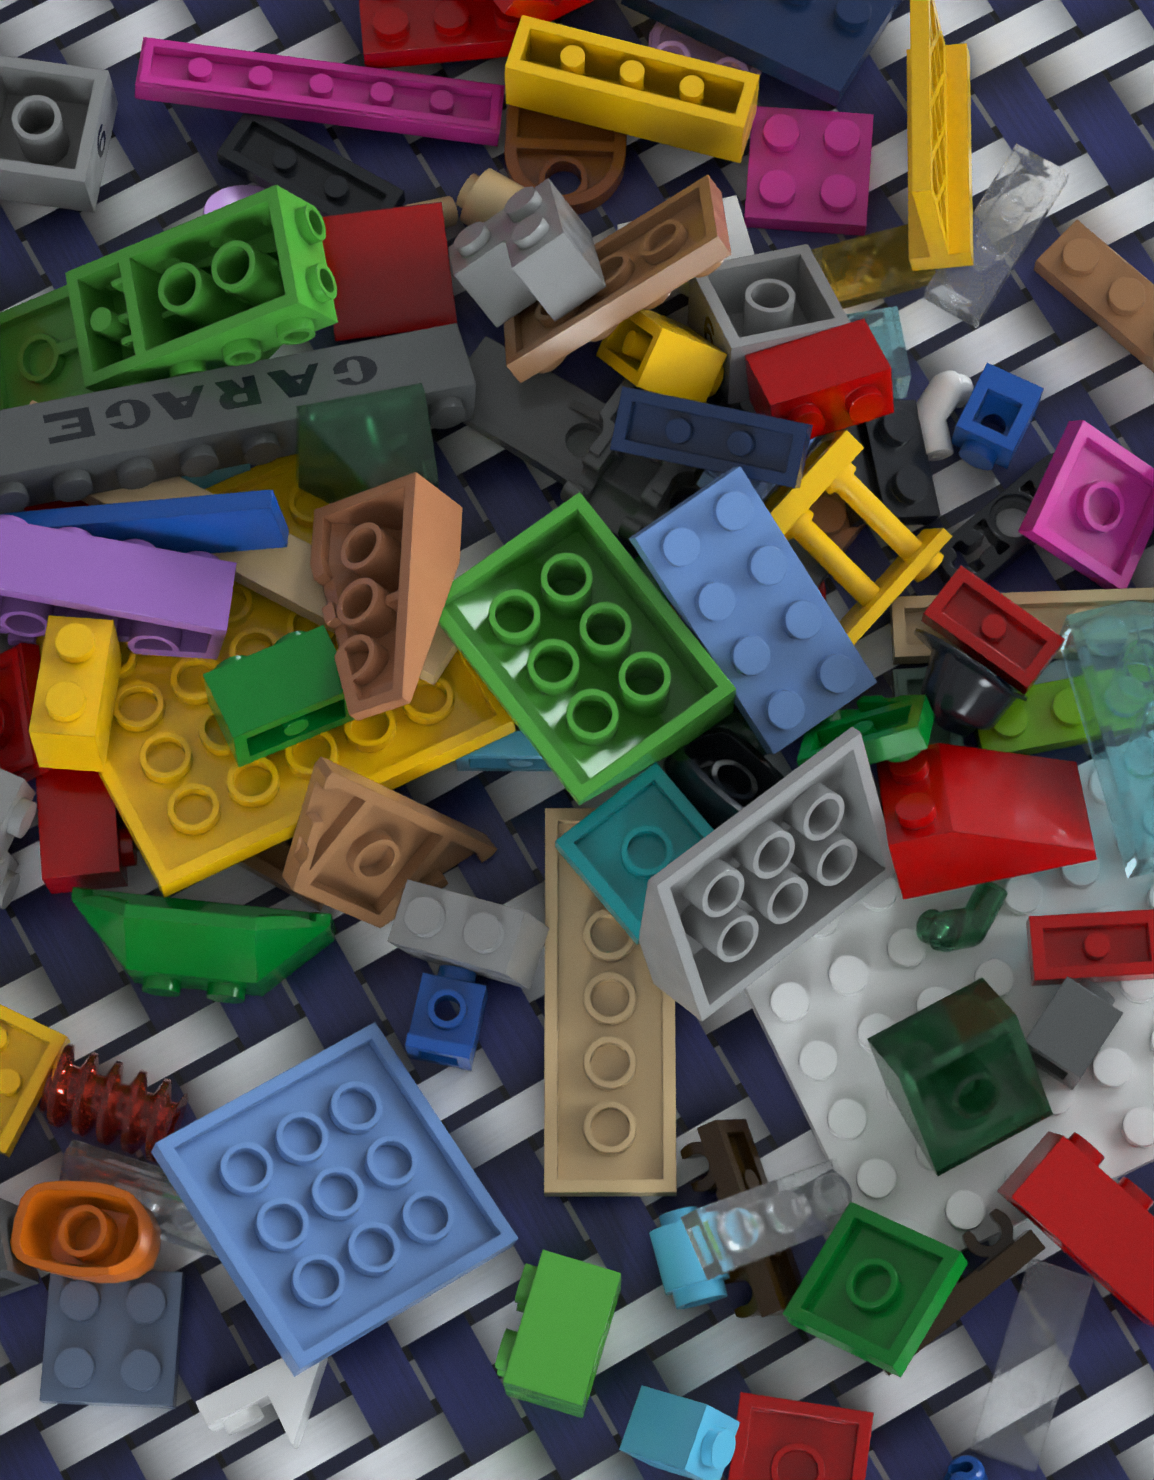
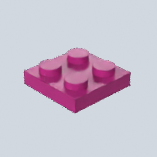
M757 106L750 134L744 213L746 227L865 236L874 114Z
M1069 421L1018 532L1102 588H1127L1154 529V468L1086 421Z

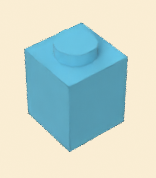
M642 1385L619 1450L652 1467L694 1480H721L724 1468L731 1461L735 1451V1436L740 1422L708 1404Z

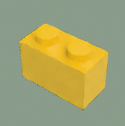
M642 309L620 322L617 328L602 340L596 356L636 387L649 392L706 403L707 398L713 396L721 385L724 376L723 363L727 354L685 324L654 311Z
M48 616L29 726V735L39 767L104 772L123 658L114 620Z

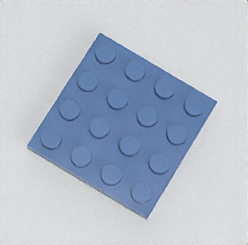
M376 1022L155 1143L151 1151L294 1377L508 1250L519 1239Z

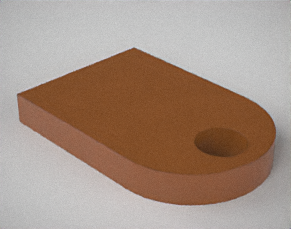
M507 104L504 155L506 173L509 179L524 187L531 186L535 188L557 172L566 171L573 173L579 178L581 183L574 192L562 196L577 215L599 207L614 194L625 172L626 134Z

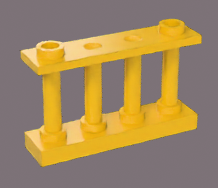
M847 430L826 434L806 456L800 488L779 485L766 499L764 504L787 541L794 538L857 601L839 621L853 645H855L913 579L917 583L921 582L940 565L944 558L940 550L952 536L944 528L923 529L915 536L854 475L856 467L851 462L864 447ZM824 491L829 495L836 492L899 555L875 583L812 521L814 513L809 508Z

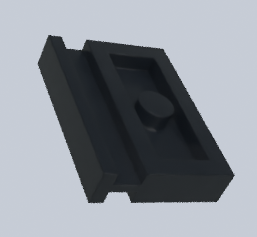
M893 400L894 413L838 430H847L864 447L851 462L856 467L854 475L905 526L929 525L941 516L919 422L916 400ZM845 502L850 527H859L862 524H867Z

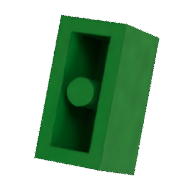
M324 625L307 632L294 631L288 633L271 647L248 656L236 655L220 662L214 670L203 674L209 706L239 767L355 720L349 715L334 658L337 651Z

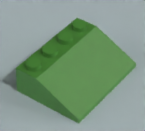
M580 492L453 580L438 624L578 805L587 802L650 767L655 762L657 763L668 757L733 712L736 695L734 685Z

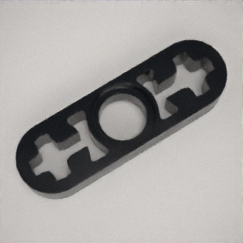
M1054 453L1042 458L951 534L952 538L940 551L944 558L937 567L939 576L945 585L957 571L954 568L957 558L956 551L959 550L965 556L970 555L981 546L984 534L991 546L980 555L977 564L978 572L975 573L969 567H966V569L987 584L1036 544L1024 535L1010 537L1003 534L996 525V516L1002 510L1008 508H1016L1025 514L1027 513ZM982 529L984 531V534H982L978 530Z

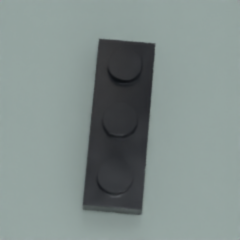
M243 113L217 152L218 162L222 166L264 189L274 185L280 186L315 206L321 216L402 207L405 202L404 190L269 116Z

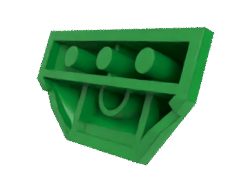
M73 887L71 900L133 982L142 984L141 990L143 992L157 996L177 997L181 994V988L205 990L207 991L206 998L213 1001L233 1004L244 1003L246 995L264 996L335 940L336 926L331 913L305 912L171 897L164 898L162 896L95 890L82 887Z

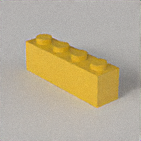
M525 15L521 16L504 67L506 104L740 164L757 111L760 75Z

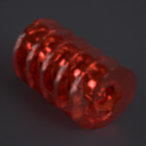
M68 1043L57 1057L43 1089L40 1112L44 1113L47 1110L48 1123L53 1127L60 1128L71 1119L72 1132L80 1137L88 1135L96 1127L97 1141L105 1146L112 1144L121 1135V1150L130 1155L138 1152L145 1144L146 1159L157 1164L158 1162L151 1151L156 1142L179 1130L186 1110L188 1094H184L178 1102L172 1101V1080L165 1078L154 1093L148 1092V1072L142 1069L129 1085L123 1083L124 1064L120 1061H116L105 1076L98 1074L99 1054L92 1052L82 1066L78 1067L74 1065L75 1045Z

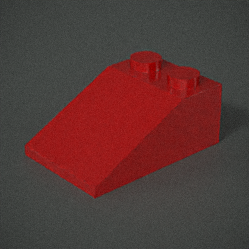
M935 743L928 745L927 749L922 750L919 754L906 761L894 763L885 760L876 763L888 846L903 900L1097 860L1077 762Z

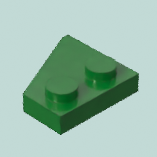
M882 695L862 696L856 702L859 709L837 710L804 734L797 758L798 765L803 764L851 727L861 732L869 765L885 760L897 763L913 758L922 750L928 748L935 718L926 695H900L893 698H885Z

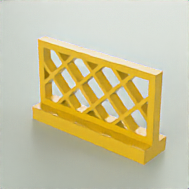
M910 0V49H906L909 262L912 271L974 265L970 55L967 43L945 45L934 0Z

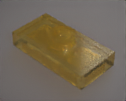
M908 224L811 249L843 309L929 286L938 275L936 269L912 271L908 251Z

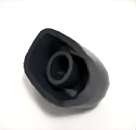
M728 728L723 731L700 735L689 744L669 755L664 761L662 769L713 830L784 778L756 748Z

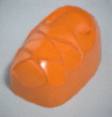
M52 1181L34 1185L22 1196L14 1218L10 1244L16 1258L31 1267L77 1280L95 1283H120L138 1279L154 1267L161 1251L162 1230L153 1212L128 1191L99 1182Z

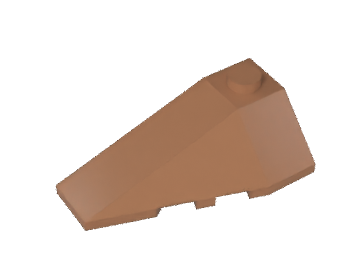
M417 472L314 510L310 566L314 580L323 586L327 605L322 608L326 625L335 632L339 649L334 658L349 715L357 721L411 703L460 563L463 507Z

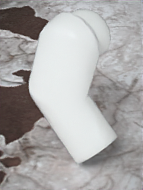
M953 370L935 375L916 402L929 461L942 460L953 454L947 419L955 408H962L968 402L974 390L972 380L967 375L958 374Z

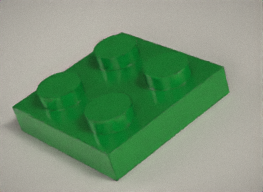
M850 1201L784 1310L783 1315L791 1325L901 1378L965 1270L968 1261L961 1251Z

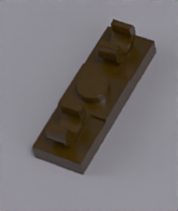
M746 1119L714 1120L697 1128L701 1142L687 1144L680 1153L682 1159H695L705 1156L708 1160L709 1172L707 1176L702 1180L692 1183V1189L695 1192L716 1191L721 1207L719 1214L721 1228L726 1238L734 1245L737 1255H740L744 1266L730 1269L728 1271L730 1278L724 1280L725 1284L739 1283L746 1280L752 1288L750 1302L734 1309L736 1317L747 1318L761 1315L764 1318L783 1315L784 1310L801 1284L802 1278Z
M994 1209L988 1215L997 1224L1000 1231L999 1239L995 1244L991 1246L982 1245L970 1231L962 1235L963 1243L970 1253L987 1259L964 1277L960 1276L915 1354L1046 1248L1031 1229L1024 1231L1013 1240L1014 1229L1011 1220L1001 1210ZM882 1369L886 1375L890 1376L892 1374Z

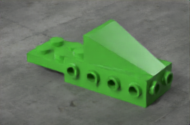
M274 185L65 272L67 285L0 312V410L29 405L32 400L40 403L223 367L247 365L269 359L283 344L295 345L311 340L315 337L316 331L338 323L333 300L337 296V285L326 263L322 242L326 237V227L320 212L312 204L280 186Z

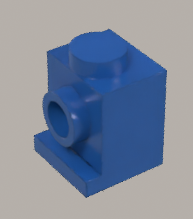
M987 363L953 433L951 442L953 445L961 448L959 451L961 459L981 470H992L995 464L1008 469L1037 411L1044 388ZM994 423L1002 429L1003 434L984 426V424Z
M440 965L437 975L422 973L411 1026L405 1042L408 1058L472 1071L488 999L487 986L475 983L477 978L475 972L462 967ZM443 1001L457 1003L460 1011L454 1019L444 1021L436 1016V1007Z

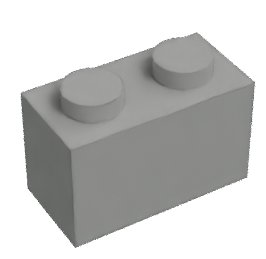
M407 879L387 941L414 958L439 965L462 967L475 972L479 976L530 990L549 927L526 911Z

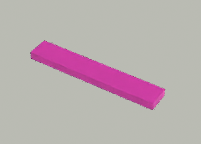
M143 37L135 83V99L498 147L505 85Z

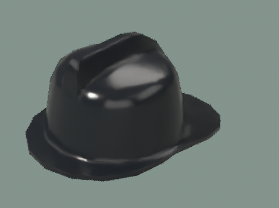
M916 628L914 634L931 650L921 688V695H926L935 715L934 723L940 728L963 737L970 735L976 729L990 730L998 723L1016 699L1027 700V696L1001 682L987 669L952 645L924 630Z

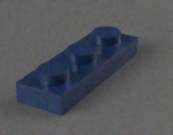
M622 386L610 450L725 473L732 467L740 466L748 479L800 488L813 425Z

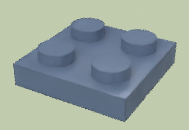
M148 1271L142 1277L127 1282L95 1283L50 1273L39 1401L50 1404L176 1409L185 1274L183 1272Z

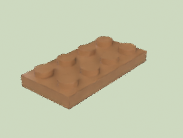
M709 175L704 176L594 245L607 287L557 321L551 318L537 300L504 323L506 366L520 383L537 373L544 374L554 370L571 352L589 341L597 342L603 340L617 328L620 322L642 309L650 310L657 307L668 298L671 291L694 277L701 278L711 274L723 263L725 258L732 255L722 192Z

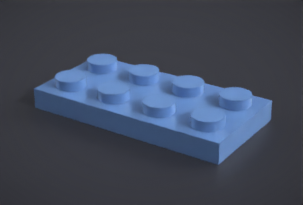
M740 466L732 467L629 538L680 619L736 688L734 703L767 754H776L877 683Z

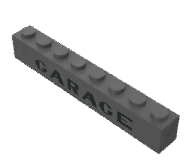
M454 323L260 360L247 365L223 367L0 410V514L19 512L25 507L55 501L74 502L91 494L121 488L129 490L140 489L152 482L178 476L202 477L212 473L214 470L244 464L263 465L274 461L276 458L310 451L324 453L341 445L371 439L386 441L397 437L399 434L433 427L447 429L463 421L474 420L476 381L458 325Z

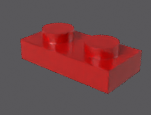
M962 565L925 610L921 620L1024 695L1055 657L1065 641L1062 636Z
M1154 909L1029 916L1026 921L1032 986L1062 984L1067 976L1077 983L1081 979H1087L1092 982L1154 979Z

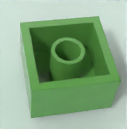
M542 1250L538 1266L525 1264L515 1297V1303H518L516 1311L523 1313L518 1332L506 1328L495 1362V1368L498 1369L497 1375L504 1377L503 1385L507 1396L576 1417H584L621 1292L620 1272L546 1250Z

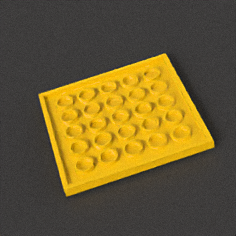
M346 444L324 453L310 451L276 458L270 463L257 465L250 468L249 471L230 477L205 490L213 494L273 490L289 528V533L312 545L315 509L374 488L376 485L352 444ZM234 581L227 633L217 660L134 654L128 648V642H119L123 657L105 769L104 772H98L165 898L292 838L314 765L320 757L393 790L515 732V722L461 652L457 650L435 685L419 678L411 703L359 721L355 719L239 767L209 706L203 674L214 670L220 662L229 657L251 655L273 646L281 637L294 631L307 632L320 626ZM326 629L336 651H338L335 633ZM45 636L36 638L35 644L39 645L40 656H42Z

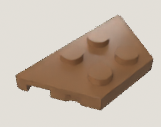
M320 757L312 771L282 876L294 892L378 928H382L395 919L407 879L443 888L448 885L443 873L473 854L482 863L490 858L497 848L486 834L328 759Z

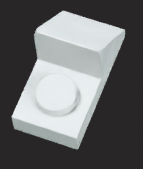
M280 1358L196 1401L197 1407L206 1426L213 1432L225 1427L227 1434L233 1435L264 1419L265 1416L261 1408L272 1403L291 1444L298 1449L328 1358L295 1377L283 1358Z

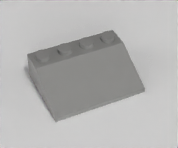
M854 727L849 728L648 880L639 943L653 983L702 1022L896 872L888 846L884 816L860 731Z

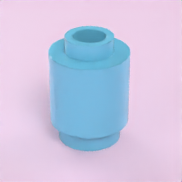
M697 1206L680 1208L660 1215L661 1227L652 1230L649 1234L665 1295H673L676 1309L693 1308L727 1297L728 1294L724 1280L729 1279L730 1276L714 1217L712 1215L699 1216Z

